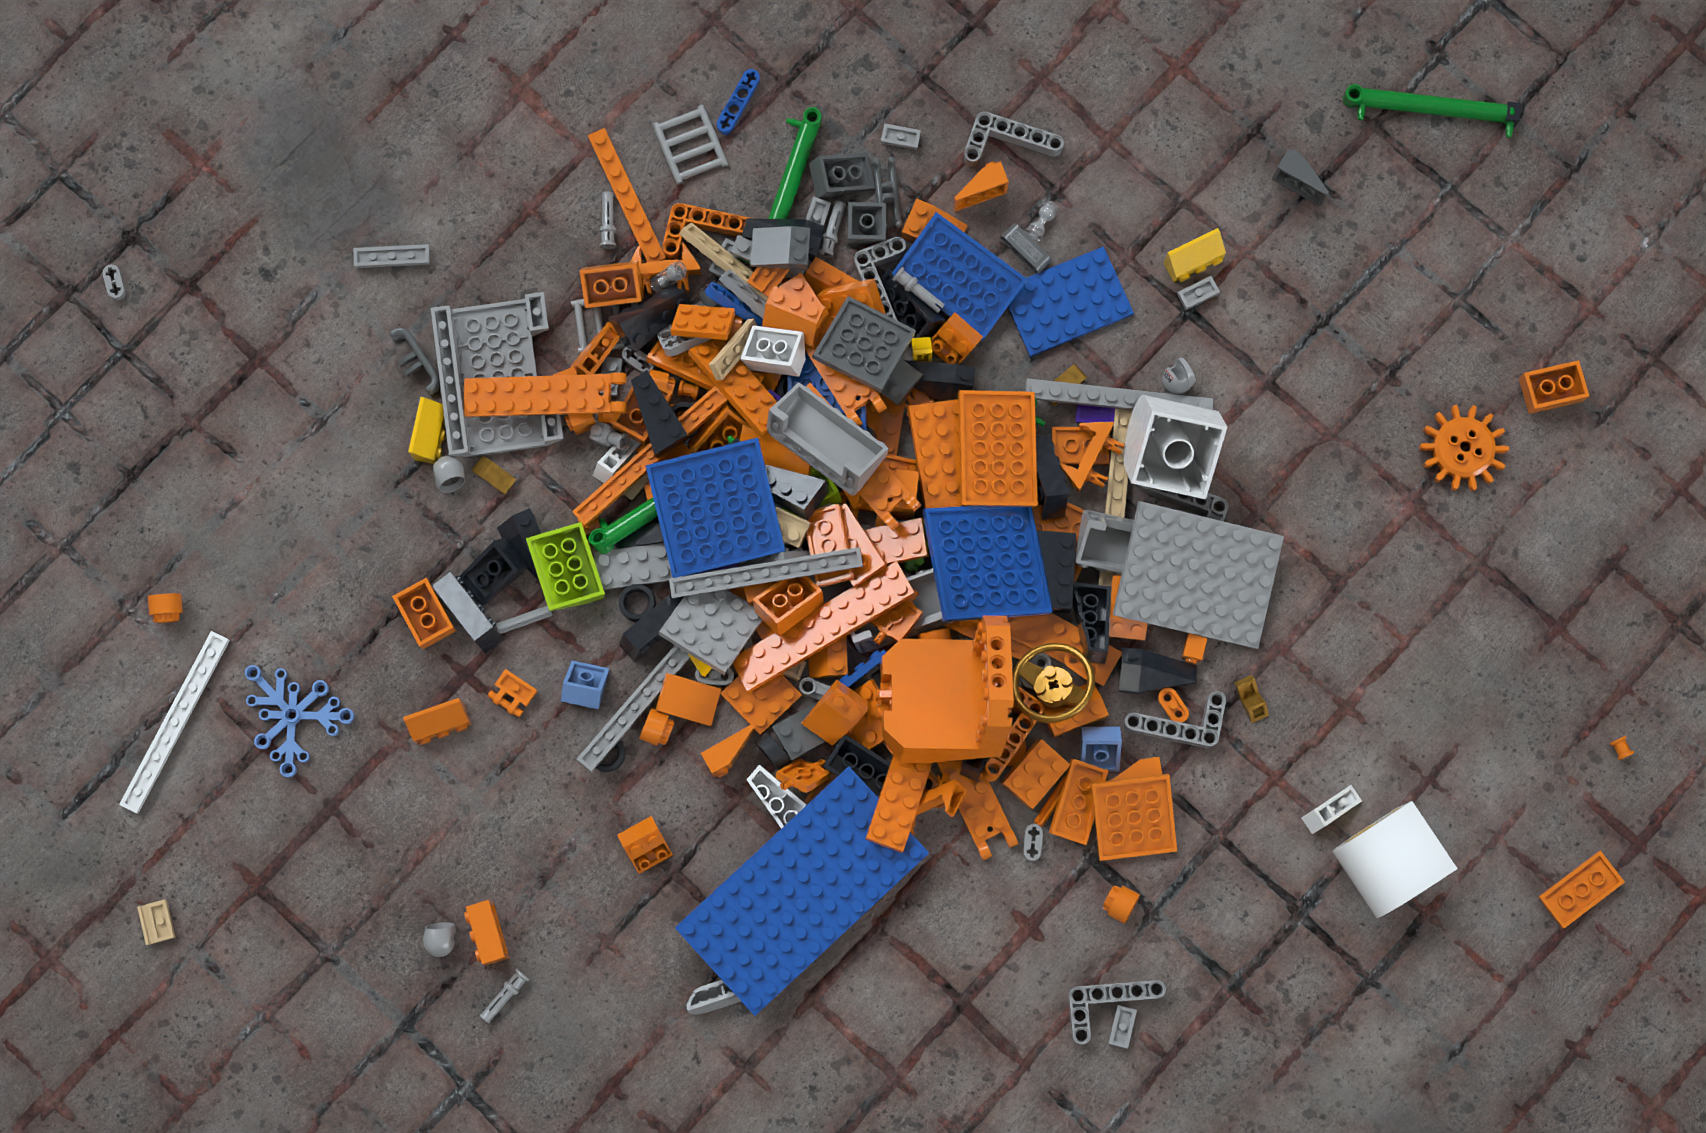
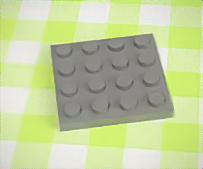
M726 589L684 596L659 631V635L725 675L762 622V619L755 613L753 605H748V602Z

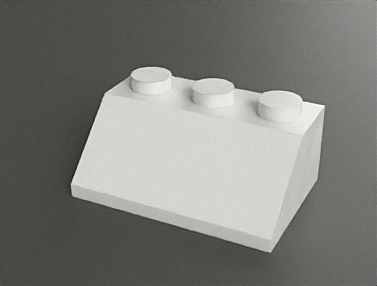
M752 326L741 360L749 370L799 377L805 362L804 333Z

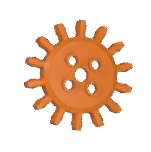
M1453 405L1451 407L1453 419L1447 421L1443 414L1438 412L1434 418L1441 426L1439 431L1427 425L1423 429L1425 434L1434 438L1433 443H1421L1419 445V450L1432 451L1434 457L1428 459L1423 464V467L1429 468L1435 464L1439 466L1441 471L1434 479L1436 483L1443 480L1446 474L1453 477L1452 491L1458 489L1460 479H1467L1470 491H1475L1477 489L1475 477L1478 475L1489 485L1494 479L1487 471V468L1491 466L1496 470L1502 471L1505 467V464L1494 459L1495 453L1503 454L1509 451V446H1497L1494 438L1500 437L1505 430L1500 428L1491 432L1486 427L1493 419L1494 415L1491 413L1485 416L1482 422L1476 420L1477 407L1474 405L1468 410L1467 417H1461L1458 406ZM1469 432H1473L1475 437H1470ZM1451 437H1455L1457 442L1453 443ZM1462 442L1469 444L1470 450L1468 452L1461 450L1460 444ZM1475 450H1480L1481 455H1477L1475 453ZM1457 455H1461L1463 461L1458 460Z

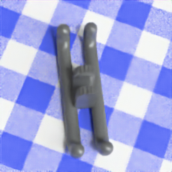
M875 158L873 160V172L877 203L892 204L895 227L901 229L903 223L895 158H888L890 182L882 183L880 160Z
M404 328L391 330L389 335L393 341L405 339L413 350L412 353L398 361V365L403 367L419 359L418 362L406 369L404 374L410 376L424 367L431 377V383L426 387V392H428L429 396L436 395L441 388L439 376L412 334Z

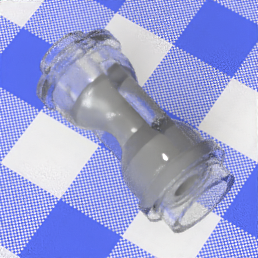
M1046 200L1045 203L1041 204L1039 220L1031 223L1025 230L1030 238L1034 241L1042 240L1045 232L1044 224L1057 216L1058 205L1050 200Z
M680 261L672 262L666 269L651 279L652 289L658 293L683 279L687 273L686 266Z

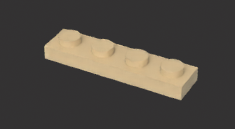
M747 319L709 364L716 380H723L741 359L752 326H757L754 319Z

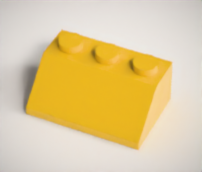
M1217 228L1167 253L1163 264L1173 282L1178 280L1183 282L1190 277L1189 275L1195 272L1199 274L1205 271L1207 266L1211 264L1216 266L1223 262L1226 251L1219 229Z
M420 397L408 452L416 461L434 464L442 457L443 449L441 448V443L446 439L443 404Z

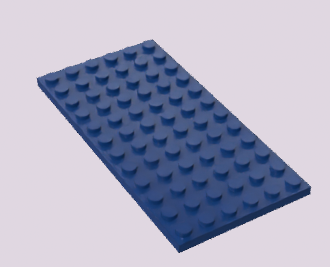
M849 766L675 927L754 1016L929 854L911 833H909L902 853L865 840L879 798Z

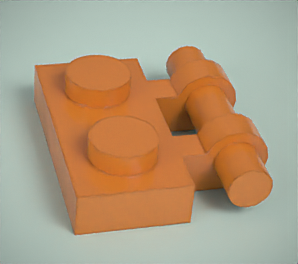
M505 669L494 684L500 688L499 692L495 693L491 690L487 697L492 699L493 703L497 706L501 705L507 709L509 714H514L520 718L523 711L518 708L519 704L522 703L527 707L538 690ZM506 693L514 698L512 703L504 699Z

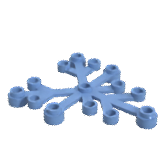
M250 665L245 669L246 678L250 681H256L269 697L249 695L246 698L247 705L250 707L278 705L282 710H260L259 717L263 721L270 719L281 720L266 734H258L254 739V744L262 750L269 748L271 740L287 726V740L277 750H273L270 753V759L274 762H279L282 760L283 754L286 753L285 762L280 766V773L287 778L293 777L297 772V767L293 763L294 753L302 763L310 760V754L302 750L295 742L296 724L301 719L318 720L326 728L330 736H336L339 733V728L329 720H339L343 724H351L355 719V714L348 708H343L339 712H330L341 705V701L337 697H331L328 703L318 712H303L319 696L327 695L329 686L326 682L322 680L316 681L312 686L313 691L298 705L297 696L301 687L296 682L290 683L288 685V705L284 701L285 679L288 677L287 671L283 668L276 670L275 691L261 676V669L255 665ZM256 670L257 676L252 677V671ZM284 671V677L279 678V672ZM293 685H297L295 692L291 691ZM320 686L325 687V690L323 692L318 691V688ZM254 697L255 703L250 704L249 700ZM332 700H337L336 706L331 705ZM265 711L268 712L267 718L262 717V714ZM295 712V718L290 719V713ZM347 713L350 714L349 720L344 719V715ZM331 727L336 728L335 733H330ZM262 739L267 740V743L265 745L260 744V741ZM275 753H279L278 759L273 758ZM303 753L307 754V758L305 760H301V755ZM287 767H292V772L288 774L286 772Z

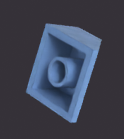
M571 661L563 682L561 701L599 709L606 687L609 668Z
M1081 727L1080 761L1106 769L1108 772H1119L1122 745L1120 727Z

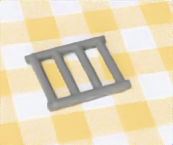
M699 105L698 109L660 124L659 122L652 124L677 185L683 183L684 179L718 166H728L727 159L704 105ZM701 116L704 126L666 140L663 130ZM708 133L711 140L710 143L676 156L672 155L669 147ZM715 150L718 159L682 173L679 172L676 163L707 151Z
M584 299L571 301L572 308L575 309L580 345L578 354L587 346L582 307L585 306ZM638 302L631 303V308L638 305ZM620 304L612 305L613 315L620 314ZM601 306L593 307L597 334L604 327ZM619 339L612 350L622 349L626 346Z

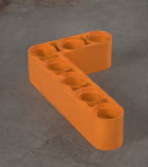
M677 203L672 206L662 246L663 253L669 260L677 259L681 253V243H683L684 237L680 233L673 235L671 233L673 229H679L681 232L684 227L692 222L701 230L737 237L738 235L742 236L746 219L749 217ZM678 211L685 213L682 217L675 216ZM696 215L703 217L700 221L693 219ZM714 219L721 220V223L718 225H714L711 222ZM732 223H738L739 227L733 229L730 227V225ZM670 246L676 247V250L674 252H668L667 248Z
M1018 686L1019 694L1024 704L1028 708H1034L1039 714H1042L1044 711L1043 703ZM1013 702L1011 710L1020 716L1011 727L1003 749V753L1006 754L1007 758L991 757L982 771L984 779L989 782L996 781L1037 723V721L1023 714L1015 702ZM1020 723H1025L1028 728H1022ZM1010 737L1015 738V739L1017 740V743H1016V744L1012 743V742L1009 740V738H1010ZM988 768H994L997 771V773H991Z

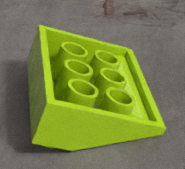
M582 522L526 538L549 611L584 605L604 599L605 592Z

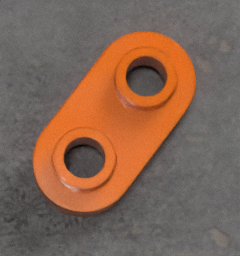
M1066 653L1064 657L1065 665L1087 680V674L1082 663L1079 660L1076 663H1071L1070 658L1073 655ZM1091 663L1096 679L1100 672L1099 666L1096 663Z
M1172 688L1162 689L1158 694V702L1169 719L1181 723L1185 722L1189 716V711L1181 698ZM1165 695L1170 696L1171 700L1169 702L1164 700ZM1176 711L1181 712L1180 718L1175 716Z

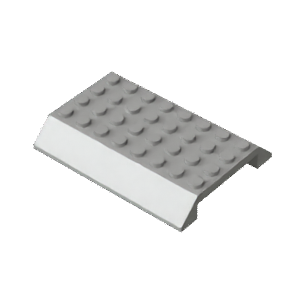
M544 292L525 294V299L458 309H451L449 305L431 308L449 456L475 457L544 447L563 440L560 415L464 417V378L537 376L532 337L549 329Z

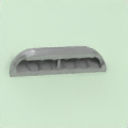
M722 980L695 989L687 1002V1011L693 1015L704 1014L741 1002V1000Z

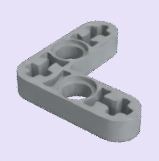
M671 324L657 334L665 354L669 357L678 355L711 340L708 338L671 336Z

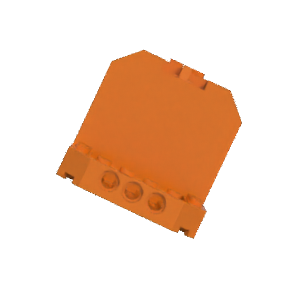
M983 615L981 623L977 625L975 639L973 640L900 639L882 656L880 664V689H876V701L880 702V707H876V719H880L882 723V737L900 763H933L1001 757L1012 727V717L1008 716L1014 702L1010 624L1006 623L1008 621L1007 616Z

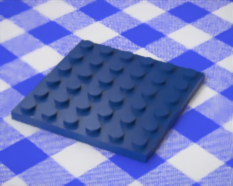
M759 438L645 465L673 578L786 551Z
M962 506L927 508L922 511L943 622L982 619L983 615L1019 617L1046 615L1053 612L1032 507Z

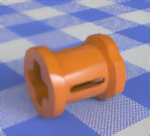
M681 380L678 396L684 395L697 400L700 386Z
M1626 736L1610 743L1618 754V760L1634 754V751L1629 748L1626 742Z

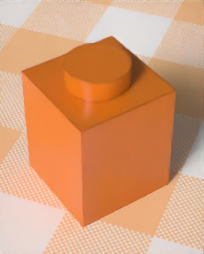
M1188 633L1181 658L1190 664L1200 663L1203 659L1207 638Z

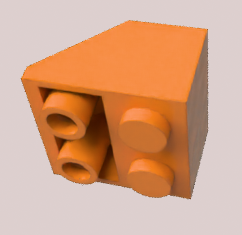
M954 312L932 337V351L945 363L959 365L983 336Z
M652 816L617 835L638 874L673 856Z

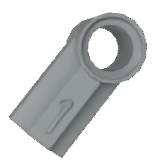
M807 677L801 680L799 691L804 697L820 700L831 686ZM805 683H811L813 690L806 692L802 686Z

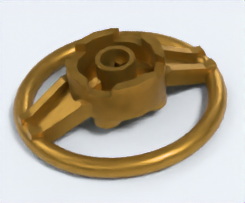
M1063 643L1043 644L1030 650L1019 660L1012 673L1013 697L1016 706L1029 718L1044 723L1062 722L1077 715L1088 704L1095 687V674L1090 661L1080 650ZM1048 651H1063L1075 656L1082 663L1087 674L1086 690L1074 685L1072 677L1066 670L1053 666L1043 669L1029 661L1035 656ZM1019 676L1034 688L1040 701L1046 707L1053 709L1062 705H1072L1074 707L1057 715H1043L1032 711L1024 704L1018 690ZM1058 685V689L1054 688L1052 690L1053 686Z

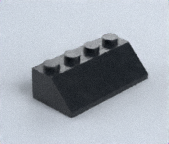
M845 734L824 764L823 769L838 777L849 766L879 798L890 762Z

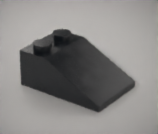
M502 538L493 541L459 577L464 582V586L474 595L476 601L484 606L514 582L529 566L507 539Z

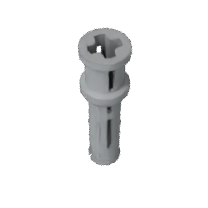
M609 191L602 192V226L599 229L601 233L600 248L606 250L616 248L614 240L616 228L613 226L614 193Z
M834 202L827 230L822 234V243L817 253L822 257L832 258L834 255L833 248L835 243L838 242L836 235L846 207L844 202Z
M902 266L892 280L899 282L905 287V291H911L938 313L941 309L935 303L941 308L945 303L941 302L917 282V278L909 275Z
M516 968L515 974L509 981L504 982V988L483 1013L480 1014V1017L487 1023H490L513 995L518 994V990L530 978L520 969Z

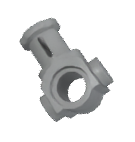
M596 421V424L591 427L590 440L601 446L610 447L614 445L619 450H624L629 445L628 434L617 433L616 429L605 423Z

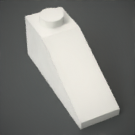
M629 437V445L626 449L619 450L617 446L613 445L597 462L593 476L605 483L630 461L636 453V449L642 444Z
M1350 785L1303 816L1302 820L1310 832L1314 834L1362 802L1352 785Z

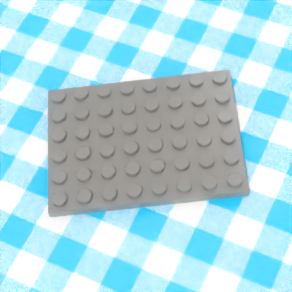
M1138 501L1112 615L1258 649L1284 536Z

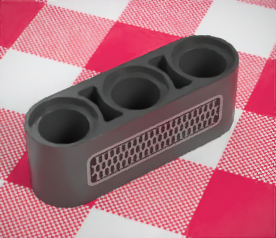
M1015 223L1000 236L1003 243L1036 274H1039L1052 261L1049 255Z

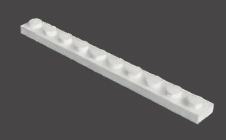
M212 631L210 632L119 805L139 814L230 641L229 639Z

